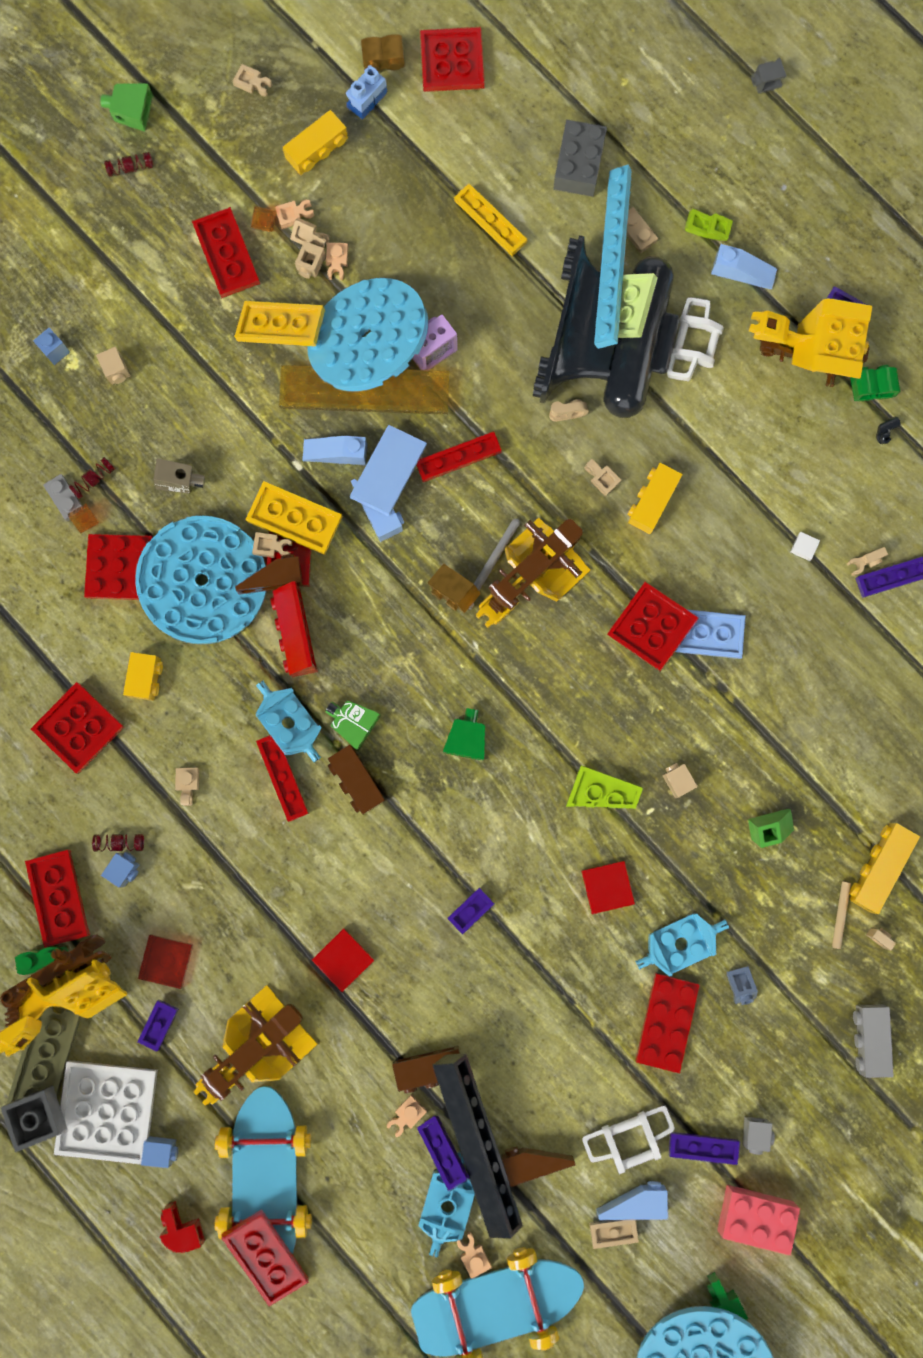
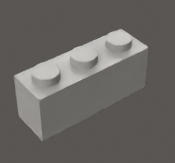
M856 1005V1011L853 1012V1020L855 1025H857V1034L854 1036L855 1046L858 1048V1057H856L857 1071L866 1078L893 1077L890 1007L885 1005Z

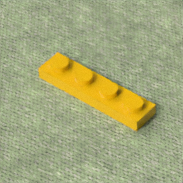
M470 184L466 185L454 197V201L512 257L527 243V238Z

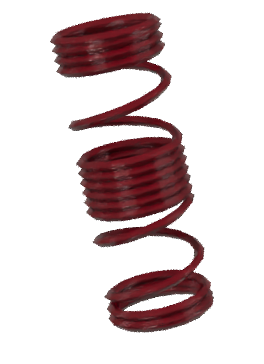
M143 152L145 168L142 167L137 154H135L136 170H134L133 160L130 155L122 157L123 166L119 158H117L118 174L115 172L111 161L105 160L104 164L107 175L113 177L114 171L119 176L120 166L125 174L136 172L138 169L137 160L143 170L146 169V166L148 169L153 168L150 152Z
M105 457L102 460L100 459V461L109 472L99 464H95L102 478L91 469L81 475L88 490L75 481L74 484L78 491L72 485L69 486L70 490L79 499L83 495L77 485L89 492L90 489L85 480L93 488L100 482L97 477L104 480V476L98 466L109 474L115 470Z
M94 834L92 849L94 852L99 850L103 852L107 846L109 851L116 852L123 851L127 846L129 851H132L134 848L136 851H143L144 836L143 834H135L134 846L130 850L127 844V834L125 835V845L122 834H113L111 836L112 850H110L108 835H106V844L104 849L101 850L100 835Z

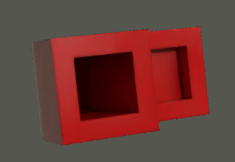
M176 1201L166 1204L162 1209L161 1222L167 1229H164L159 1236L163 1245L176 1253H185L201 1248L205 1242V1237L200 1219L197 1218L182 1223Z

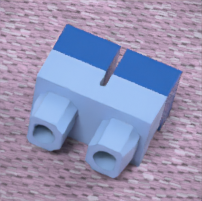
M368 66L363 75L358 80H355L351 88L346 92L347 97L350 99L347 102V108L362 120L374 108V104L377 105L388 93L386 79L372 66Z

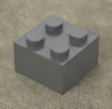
M53 1085L1 1107L15 1152L56 1137L67 1130Z

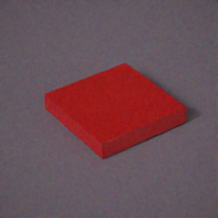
M625 861L581 871L591 914L635 905Z
M343 928L312 961L343 992L374 959Z

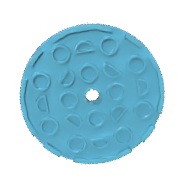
M391 278L362 280L338 293L324 306L325 313L316 346H307V351L315 372L324 382L333 385L336 389L363 391L381 386L384 380L393 375L397 377L409 366L408 362L415 354H419L428 331L427 310L418 293L402 281ZM370 329L371 332L366 337H362Z
M212 516L186 517V519L172 522L163 527L144 547L136 568L137 595L148 618L170 637L191 644L218 643L239 634L259 613L266 596V591L239 595L236 592L235 586L264 568V559L262 556L252 554L254 541L235 524ZM204 574L208 577V582L200 586L196 583V578Z
M697 1306L678 1310L658 1321L643 1339L637 1358H773V1355L762 1335L740 1316L715 1307Z

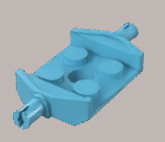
M264 680L258 683L256 687L263 694L264 700L256 712V717L285 755H293L307 752L313 763L319 760L321 756L313 748V743L321 731V726L315 723L293 694V689L273 692L268 688ZM285 718H290L294 721V726L287 729L283 727L282 721Z
M693 913L650 933L648 937V956L635 961L637 967L640 970L650 964H655L670 977L681 969L709 956H715V935L728 929L729 926L725 919L717 924L709 925L698 914ZM678 938L686 940L687 945L685 949H676L675 942Z
M461 1157V1162L464 1165L463 1157ZM433 1170L431 1183L419 1220V1227L433 1241L429 1255L433 1256L435 1251L434 1257H438L441 1244L463 1239L475 1195L470 1179L454 1190L448 1191L438 1170ZM451 1201L454 1204V1209L451 1212H444L441 1208L443 1202Z

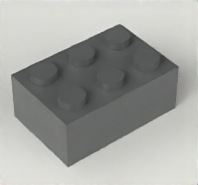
M566 119L553 190L594 196L607 130L606 126Z

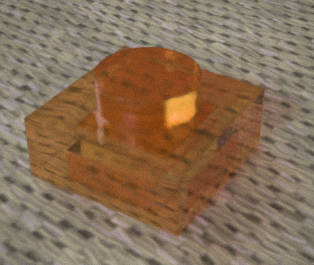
M254 206L251 227L273 232L276 211Z
M87 504L68 513L69 519L80 534L99 523Z

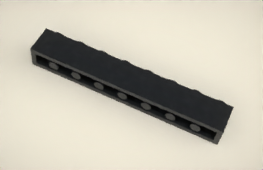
M467 1054L445 1055L432 1066L489 1238L511 1239L523 1227Z

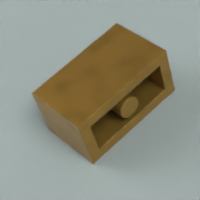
M444 563L428 581V585L432 588L431 594L439 600L445 599L447 601L446 604L454 611L459 609L465 613L481 594L472 582Z

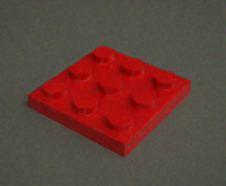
M481 27L420 30L423 92L484 89Z
M88 534L84 597L86 599L139 600L136 591V568L144 547L151 541L153 536Z
M644 582L607 635L661 672L699 618Z
M76 682L37 721L31 730L76 774H79L113 740L124 726L79 682Z

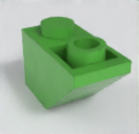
M791 809L748 819L751 840L761 848L782 843L794 831Z

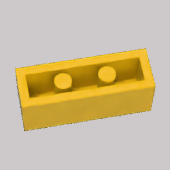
M329 110L282 147L285 158L300 175L309 172L321 159H326L331 151L341 147L348 139L347 129L338 117Z
M659 463L657 469L652 467L647 477L650 480L648 486L643 485L637 495L640 498L637 505L633 504L627 514L631 517L628 523L651 535L683 474L662 463Z

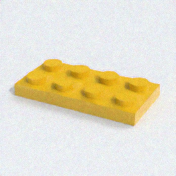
M244 301L234 337L238 342L316 346L325 309L323 305Z
M263 481L245 520L325 555L343 516L340 513Z

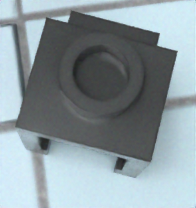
M779 57L775 62L770 61L760 64L756 72L751 75L752 84L754 87L756 86L758 94L782 88L781 79L786 78L787 75L781 58Z

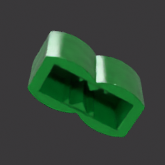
M882 365L876 369L862 367L860 379L850 377L854 401L889 399L896 397L900 393L896 367H890L889 365Z
M56 945L17 955L15 957L17 974L29 975L36 973L56 960L51 956L53 950L59 949L60 951L68 952L67 946Z

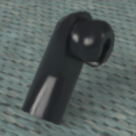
M897 416L878 426L876 434L878 443L888 444L891 441V438H889L890 431L901 425Z

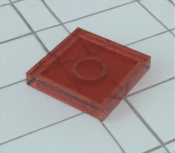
M150 934L138 979L182 989L194 944Z

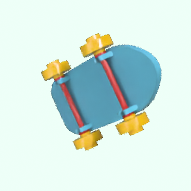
M261 1086L255 1089L242 1105L235 1121L233 1136L231 1127H221L219 1135L215 1137V1150H218L219 1158H230L233 1148L232 1209L231 1207L220 1208L219 1216L215 1217V1231H218V1237L221 1239L223 1232L262 1209L292 1253L296 1244V1238L306 1237L307 1231L311 1229L312 1215L308 1214L307 1205L297 1206V1156H306L307 1148H311V1133H307L306 1125L295 1127L294 1119L287 1103L274 1088Z
M526 1247L515 1249L507 1257L508 1267L478 1275L473 1279L462 1280L459 1271L444 1270L438 1273V1276L431 1281L433 1290L421 1295L411 1307V1314L420 1348L423 1352L434 1356L446 1357L456 1355L454 1358H483L482 1351L478 1348L530 1333L528 1338L532 1349H550L560 1339L557 1328L550 1325L566 1316L578 1302L584 1289L583 1278L576 1269L566 1264L552 1260H538L535 1250L531 1248L526 1249Z

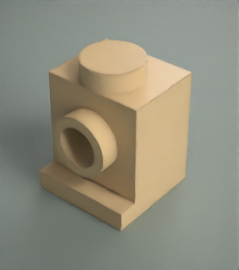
M304 241L295 262L296 269L302 277L308 279L311 276L317 277L321 265L326 259L324 248Z

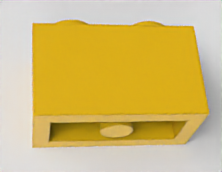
M130 652L123 695L130 698L154 701L155 696L159 693L158 675H161L163 670L161 658L155 655Z

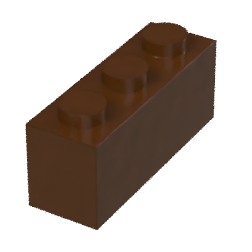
M351 745L327 758L330 762L327 765L333 776L338 775L342 781L339 783L340 788L345 795L349 793L353 801L350 803L356 813L361 812L362 815H365L386 801Z
M459 1045L394 1060L392 1066L398 1092L404 1091V1094L417 1091V1087L426 1086V1088H433L439 1086L432 1065L445 1055L460 1054Z

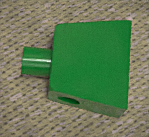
M466 708L464 720H454L443 748L444 754L484 761L485 724L477 723L478 710Z

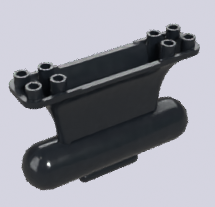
M579 235L578 239L570 238L561 275L562 280L569 281L563 310L550 357L541 356L532 396L540 398V403H546L551 392L558 385L566 381L578 378L606 380L603 394L605 407L612 415L618 418H630L642 411L645 405L652 372L665 374L669 368L680 321L677 314L666 312L674 281L673 269L667 260L655 256H648L635 265L632 274L654 273L658 277L642 336L639 338H618V344L598 349L594 341L601 272L588 259L585 249V237Z

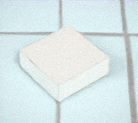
M800 532L790 552L810 561L820 540Z

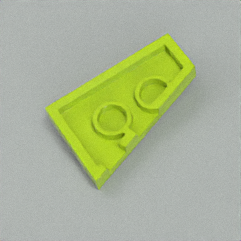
M580 765L566 807L636 809L643 787Z

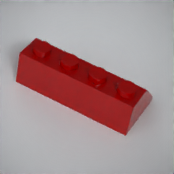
M293 581L273 590L274 597L270 598L272 609L277 611L278 618H275L276 629L281 631L282 639H279L281 652L285 651L286 660H283L286 673L289 672L292 678L318 672L301 589Z

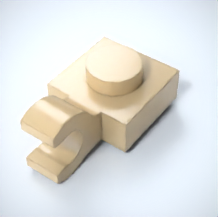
M297 218L295 219L290 239L302 245L306 241L324 248L325 244L329 243L330 236L325 233L316 232V225Z
M593 459L584 467L588 473L594 476L591 482L604 496L608 495L621 482V479L607 465L601 469Z
M885 547L863 557L851 559L847 562V566L851 564L857 565L858 569L851 573L852 576H856L864 570L866 565H870L871 568L883 563L882 558L887 556L888 553Z
M176 768L175 790L182 791L180 804L183 806H192V790H199V768Z

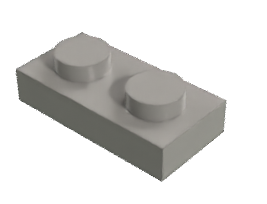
M62 474L43 485L67 522L85 511L77 496L70 490V485Z

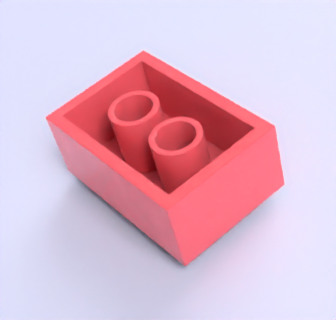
M727 1185L717 1231L723 1239L791 1256L800 1208L791 1200Z

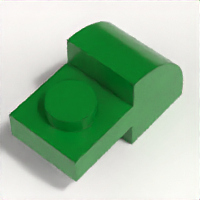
M716 1273L709 1274L707 1278L710 1284L707 1285V1288L713 1300L709 1301L711 1306L732 1312L744 1320H748L749 1318L734 1289L726 1293Z

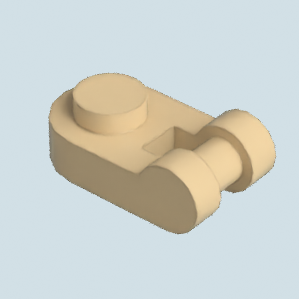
M580 399L573 400L568 404L556 401L551 405L549 418L557 422L583 417L588 414L587 403L582 402Z

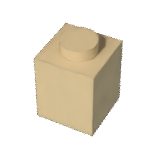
M116 347L96 355L104 375L111 385L122 383L126 378L130 377L124 360Z
M675 763L667 767V773L662 775L675 798H679L698 787L685 764L678 766Z

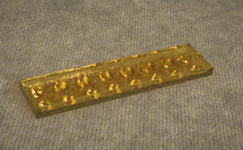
M281 365L280 409L448 415L449 371L404 370L397 377L393 375L384 380L381 386L363 391H344L324 382L312 366Z

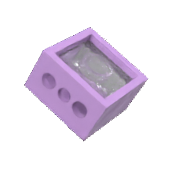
M443 315L433 317L428 321V331L419 354H415L412 357L423 374L457 351V333Z

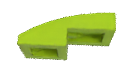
M692 209L689 212L684 231L709 239L727 241L733 220L716 213L709 216Z

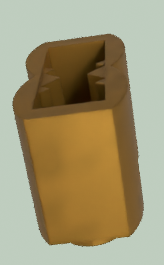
M392 34L383 37H367L361 40L364 70L368 66H372L378 72L383 69L397 71L405 67L401 35Z

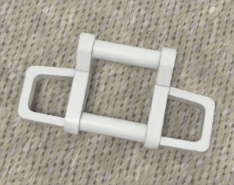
M691 297L687 298L683 314L680 316V327L667 371L668 378L690 381L697 364L707 368L714 366L715 350L719 335L722 334L724 327L709 319L710 301ZM690 306L705 307L704 318L689 316ZM688 327L704 329L711 333L706 354L682 349ZM675 359L692 362L686 374L672 371Z
M661 1106L646 1113L644 1111L639 1112L636 1117L610 1127L608 1125L603 1126L602 1130L584 1136L582 1141L591 1162H598L613 1158L620 1175L625 1173L626 1169L651 1159H655V1161L661 1159L656 1141L674 1131V1125L667 1108ZM657 1112H663L669 1128L654 1137L646 1117ZM642 1125L650 1150L621 1160L612 1136ZM604 1134L611 1154L593 1157L588 1140Z

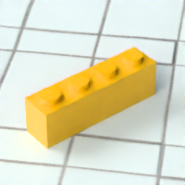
M889 823V825L882 829L880 834L882 838L879 844L872 848L870 852L871 859L868 864L863 865L860 870L861 877L858 883H854L849 892L851 895L849 900L873 914L880 913L920 838L919 835L897 823Z

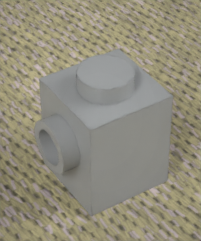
M744 1117L743 1145L750 1153L762 1155L763 1151L770 1152V1147L774 1145L775 1140L772 1123L768 1119Z

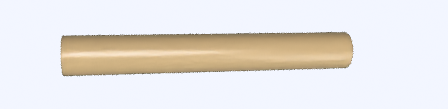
M842 882L832 948L841 949L851 887V883Z

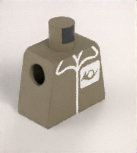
M157 458L153 480L157 490L190 493L191 486L204 487L205 475L193 474L191 465Z

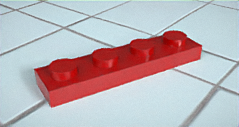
M493 431L419 459L416 467L424 483L500 454L502 450Z
M271 735L257 740V746L287 821L291 822L308 815V809L286 755Z

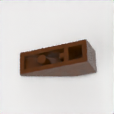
M293 554L283 555L281 559L274 560L236 585V592L241 595L271 591L293 581L301 587L303 586L300 560L298 556L294 557Z
M515 1146L506 1149L505 1153L501 1154L510 1187L576 1166L573 1155L524 1147L518 1149Z

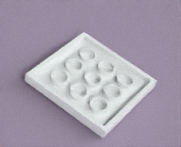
M67 1061L60 1106L67 1130L56 1136L54 1155L141 1164L144 1141L150 1134L158 1070Z

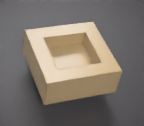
M871 928L866 934L867 937L883 949L891 951L896 944L890 939L892 935L882 928L879 930Z

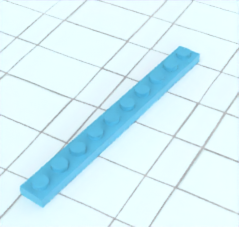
M629 165L609 171L594 341L598 349L618 344L632 173Z

